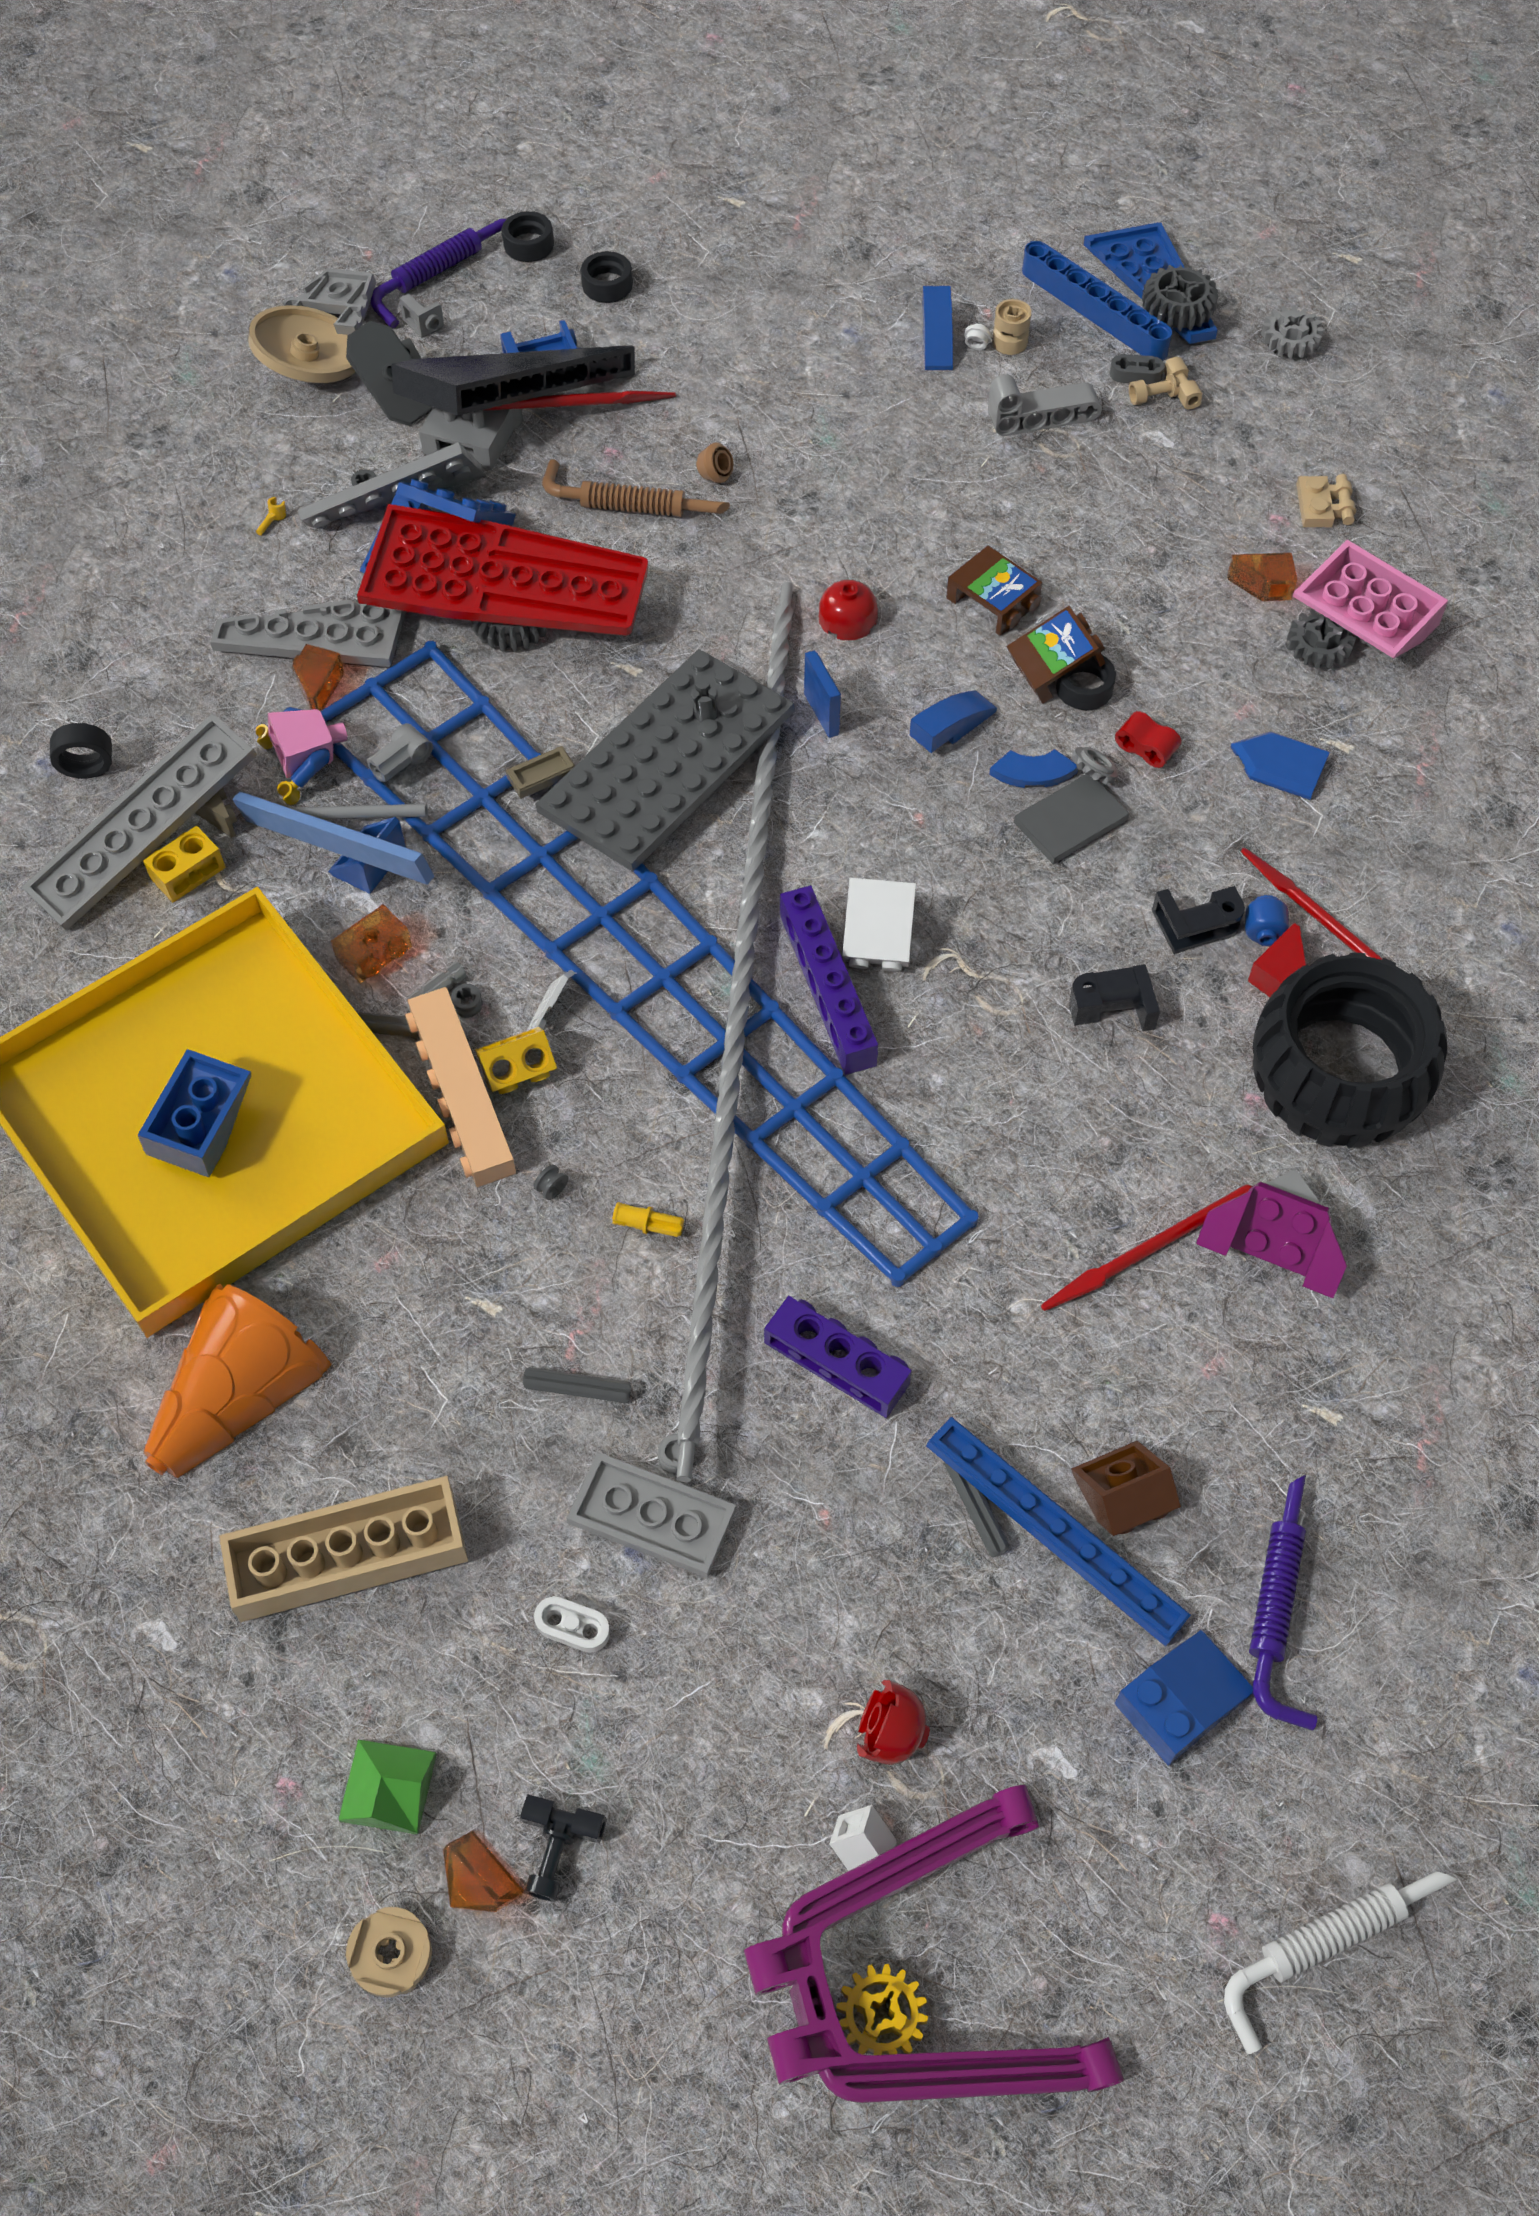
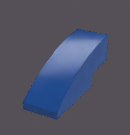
M923 286L922 333L925 370H953L951 286Z
M976 690L955 694L935 703L914 716L910 721L909 735L932 753L947 741L951 744L956 743L996 713L997 707Z

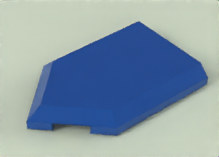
M1271 731L1231 743L1230 746L1234 754L1239 756L1244 764V770L1249 779L1308 800L1312 797L1330 754V751Z

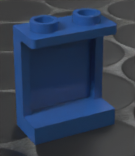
M565 320L559 321L560 332L558 334L525 342L515 343L511 331L500 334L502 353L578 348L576 347L575 332L573 329H568Z

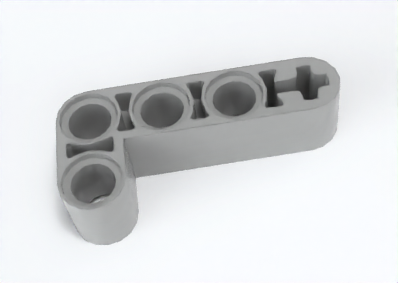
M1003 374L996 377L990 385L988 413L995 431L1001 436L1089 422L1096 419L1102 411V406L1094 387L1088 382L1020 393L1013 376Z

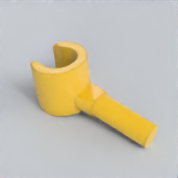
M276 497L268 499L269 513L257 528L256 533L262 536L274 520H282L286 517L285 501L277 505Z

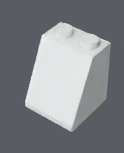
M849 878L842 954L843 962H849V967L866 969L869 964L882 965V970L895 972L901 971L902 967L909 966L916 883Z

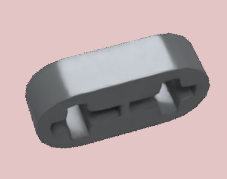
M1121 354L1112 359L1109 374L1114 381L1120 383H1130L1138 380H1144L1145 384L1157 383L1162 380L1164 362L1154 356Z

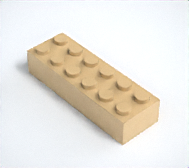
M448 1476L219 1535L230 1606L240 1622L469 1562L455 1497Z

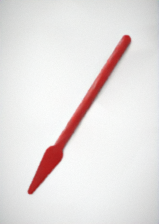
M624 391L547 395L484 409L483 411L618 403L630 404L674 398L676 393Z
M1242 848V854L1279 891L1287 894L1288 897L1352 951L1366 953L1367 957L1383 959L1302 890L1296 887L1291 879L1248 849Z
M1249 1184L1241 1186L1103 1266L1085 1271L1041 1304V1309L1046 1311L1101 1288L1105 1285L1107 1279L1202 1226L1208 1211L1247 1193L1253 1186Z

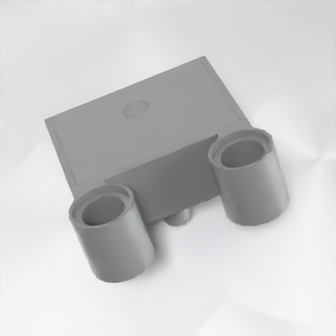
M433 407L419 431L422 452L429 455L459 442L482 465L483 469L492 471L512 432L522 424V409L480 410L457 416Z

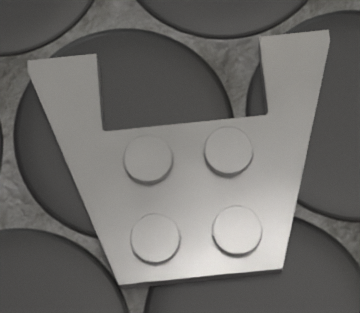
M327 268L302 287L304 293L298 297H289L283 302V305L304 306L326 313L339 314V318L333 324L337 334L349 335L363 325L376 280L373 273Z

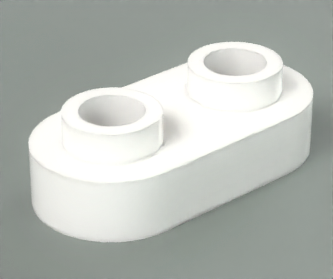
M557 1596L545 1598L535 1609L534 1620L536 1627L546 1638L588 1653L599 1651L609 1640L610 1629L608 1621L602 1613ZM552 1615L562 1617L561 1622L557 1625H550L548 1620ZM589 1628H594L598 1631L597 1635L592 1639L583 1636L584 1632Z

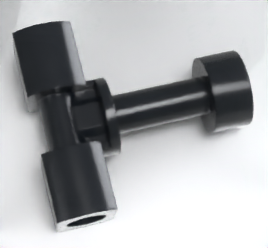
M527 1794L520 1819L525 1824L544 1828L542 1835L549 1840L538 1875H529L524 1893L537 1899L555 1902L560 1884L553 1879L564 1844L572 1845L575 1837L600 1844L607 1819L603 1814L577 1808L576 1813L557 1808L555 1801Z

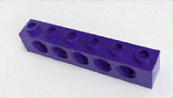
M812 886L781 893V920L844 1074L849 1075L876 1067L878 1043Z

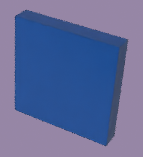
M813 650L805 653L804 695L828 738H832L840 733L841 693L820 656Z

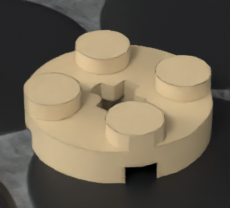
M384 1907L376 1910V1913L371 1914L366 1919L363 1918L352 1930L346 1947V1960L352 1976L362 1989L378 1997H395L413 1991L425 1976L432 1958V1945L428 1930L412 1912L399 1907ZM390 1940H394L400 1955L398 1958H393L389 1964H384V1957L378 1954L380 1946L387 1947Z

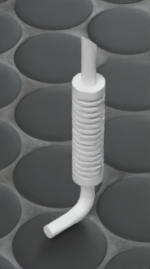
M1435 1871L1400 1890L1387 1883L1371 1891L1369 1894L1363 1895L1362 1898L1359 1897L1355 1901L1349 1902L1348 1905H1343L1341 1909L1337 1908L1334 1912H1329L1327 1916L1323 1915L1312 1923L1309 1922L1305 1927L1302 1926L1298 1930L1292 1931L1291 1934L1284 1935V1938L1280 1937L1276 1941L1262 1947L1264 1958L1242 1970L1240 1969L1231 1976L1224 1993V2005L1227 2015H1229L1247 2055L1260 2050L1262 2045L1244 2010L1242 2000L1246 1989L1272 1974L1282 1983L1293 1977V1974L1297 1975L1301 1971L1307 1970L1308 1967H1313L1315 1963L1319 1964L1322 1960L1325 1961L1330 1956L1333 1957L1337 1953L1344 1951V1949L1350 1948L1351 1945L1358 1944V1941L1362 1942L1366 1938L1372 1937L1373 1934L1376 1935L1380 1931L1386 1930L1387 1927L1390 1928L1394 1924L1408 1918L1406 1906L1458 1879Z

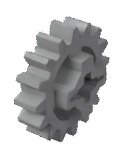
M1293 306L1291 310L1281 307L1280 313L1272 310L1271 316L1266 315L1263 323L1261 336L1264 337L1262 342L1263 344H1269L1268 350L1270 351L1277 349V355L1279 356L1283 353H1288L1289 358H1292L1293 354L1303 358L1304 352L1313 354L1314 348H1319L1324 329L1321 328L1322 321H1315L1316 314H1306L1307 309L1305 308L1301 312L1297 311L1296 306Z

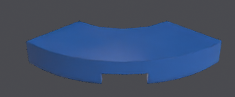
M1056 749L1045 755L1034 757L1020 755L1010 750L990 767L989 775L1003 783L1025 788V785L1051 787L1072 778L1078 773V768L1074 762Z

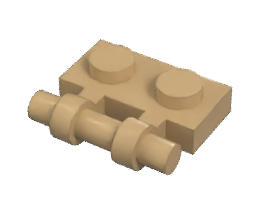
M1339 474L1336 476V484H1329L1328 476H1298L1296 487L1303 527H1332L1334 519H1342L1345 525L1354 523L1356 507L1354 501L1351 500L1353 490L1347 475ZM1331 499H1339V504H1332Z

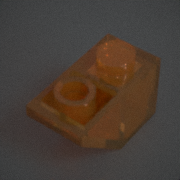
M1292 552L1232 555L1227 574L1230 582L1260 601L1292 600L1298 580Z

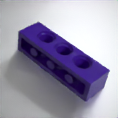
M788 1295L764 1328V1343L886 1419L910 1385L912 1370L909 1369L905 1361L894 1355L889 1357L879 1351L877 1346L868 1338L863 1336L858 1338L851 1334L840 1321L834 1318H825L817 1313L816 1309L805 1300L799 1299L797 1301ZM805 1331H812L817 1336L813 1339H805L800 1334ZM834 1350H843L848 1355L843 1358H836L830 1353ZM872 1368L879 1374L875 1377H867L861 1371Z

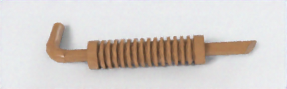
M557 460L549 461L542 479V486L548 494L558 498L580 499L581 507L591 508L592 506V508L596 509L598 506V509L604 508L608 510L609 508L614 510L615 508V511H619L621 508V511L627 510V512H631L632 510L634 513L637 510L638 513H642L644 510V514H648V512L654 514L655 512L656 515H659L661 512V515L667 513V516L672 514L674 517H682L684 510L721 514L730 507L728 502L685 498V491L675 490L673 493V489H669V491L663 489L662 491L661 488H658L656 491V488L653 487L650 490V487L645 489L644 486H640L639 489V486H634V488L633 485L627 487V485L617 484L616 486L614 483L610 486V483L604 484V482H600L599 484L594 482L593 484V481H583L581 488L562 486L555 483L560 466Z

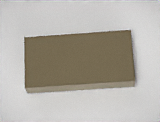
M560 746L507 769L506 776L520 799L558 783L575 765L563 746Z

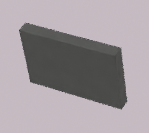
M1083 775L1015 815L1014 823L1054 865L1128 821L1129 813L1098 780H1093L1089 775Z

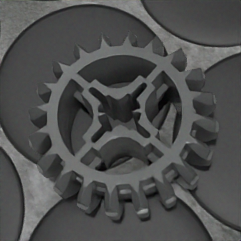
M1180 264L1178 268H1174L1171 265L1168 266L1167 270L1159 268L1157 273L1151 274V277L1144 285L1142 306L1150 315L1157 317V320L1163 321L1171 328H1178L1179 331L1182 328H1187L1191 331L1193 326L1201 328L1203 322H1209L1217 307L1218 290L1216 289V282L1210 280V275H1202V269L1192 270V266L1183 268Z
M471 621L473 631L476 636H479L482 643H488L491 649L499 646L502 652L507 648H512L516 652L517 647L520 646L528 649L530 642L538 644L539 637H546L547 629H549Z

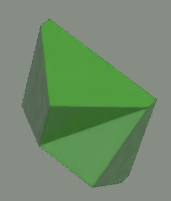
M358 1739L338 1819L339 1822L418 1835L437 1753Z

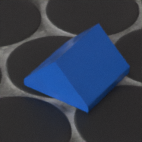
M396 817L364 826L360 831L361 833L406 848L400 821ZM341 855L328 872L333 877L371 894L388 871Z

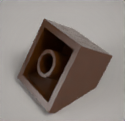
M1139 1441L1132 1442L1071 1468L1072 1474L1097 1522L1112 1536L1129 1533L1136 1526L1150 1520L1164 1518L1169 1512L1181 1507L1171 1468Z

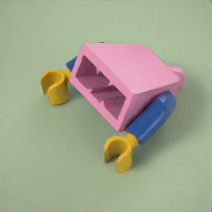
M288 707L283 712L268 713V727L265 724H261L255 730L256 735L259 737L257 743L264 749L274 747L286 778L291 777V782L282 781L277 786L278 793L288 805H294L299 801L300 791L297 789L298 787L303 788L318 771L333 761V744L347 741L344 723L327 726L321 712L317 709L302 710Z

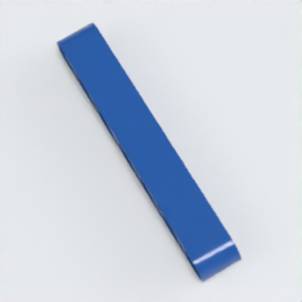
M1031 241L1026 244L1022 273L1026 278L1140 355L1158 357L1162 361L1168 357L1172 329L1166 323L1157 320V317L1150 315L1148 311L1041 241Z

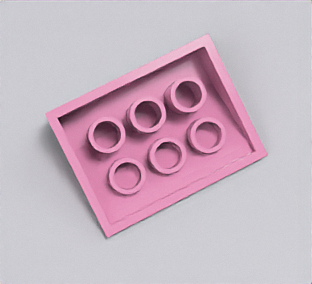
M1346 540L1293 593L1294 598L1393 659L1422 643L1440 625L1448 602L1446 598L1349 540Z

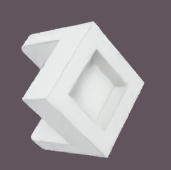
M869 1805L839 1815L829 1844L847 1870L850 1871L896 1847L897 1841L873 1805Z

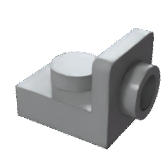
M409 293L399 298L403 321L421 338L444 326L442 307L438 302L424 307L421 302H417Z

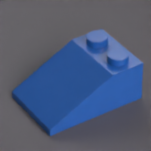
M187 1049L138 1133V1138L145 1154L210 1177L228 1143L251 1078V1071Z
M1200 1630L1147 1668L1123 1688L1114 1704L1169 1766L1253 1694V1686L1210 1638Z

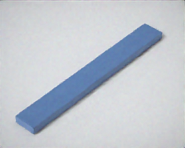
M239 792L232 799L246 822L426 885L434 878L431 868L420 852L244 792Z

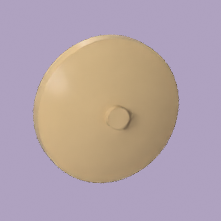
M277 306L258 313L250 323L248 343L252 353L262 364L283 376L304 382L329 383L343 380L355 373V370L346 359L348 335L337 334L333 324L338 318L329 313L304 306Z

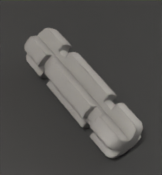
M453 962L445 968L447 972L441 971L421 986V991L416 990L410 994L407 1000L443 987H447L449 991L453 988V983L457 985L466 978L465 969L458 962Z

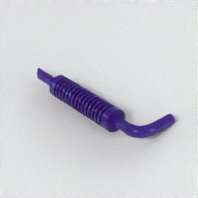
M498 219L477 232L472 228H467L391 271L392 279L377 286L373 291L370 305L374 312L392 329L396 328L399 320L382 302V299L387 294L396 289L406 293L449 269L451 266L482 250L481 242L500 232L506 219Z
M1303 1475L1289 1484L1283 1520L1276 1521L1271 1526L1249 1653L1258 1658L1253 1681V1695L1257 1705L1266 1715L1275 1720L1278 1719L1313 1731L1317 1724V1715L1281 1704L1272 1696L1270 1691L1273 1662H1281L1285 1658L1288 1631L1290 1629L1293 1602L1295 1600L1298 1573L1300 1571L1303 1544L1306 1536L1305 1528L1298 1525L1306 1475Z

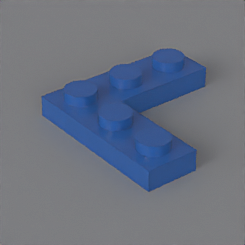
M411 479V483H398L396 494L472 522L479 523L481 520H486L499 524L513 525L516 513L507 511V505L498 501L490 500L488 502L482 499L473 500L465 497L460 501L454 498L455 493L441 488H437V491L428 489L429 483L417 479Z

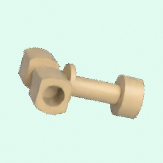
M1172 357L1166 360L1164 368L1166 381L1146 385L1144 380H1138L1129 384V397L1133 405L1146 403L1148 396L1167 392L1170 397L1177 395L1185 409H1194L1201 405L1202 392L1194 380L1187 379L1189 370L1181 357Z

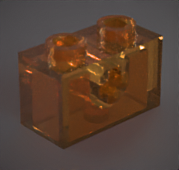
M384 904L330 941L336 960L359 983L377 975L384 966L394 959L402 957L412 947L408 928Z

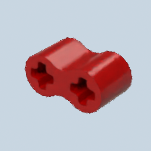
M1141 711L1134 712L1115 733V741L1120 748L1126 752L1139 755L1146 763L1155 768L1163 767L1182 744L1180 735L1174 729L1157 724L1150 716Z

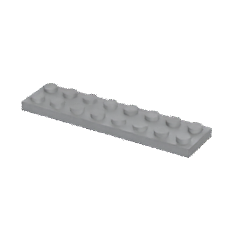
M212 713L27 881L22 888L67 931L257 756L256 752Z

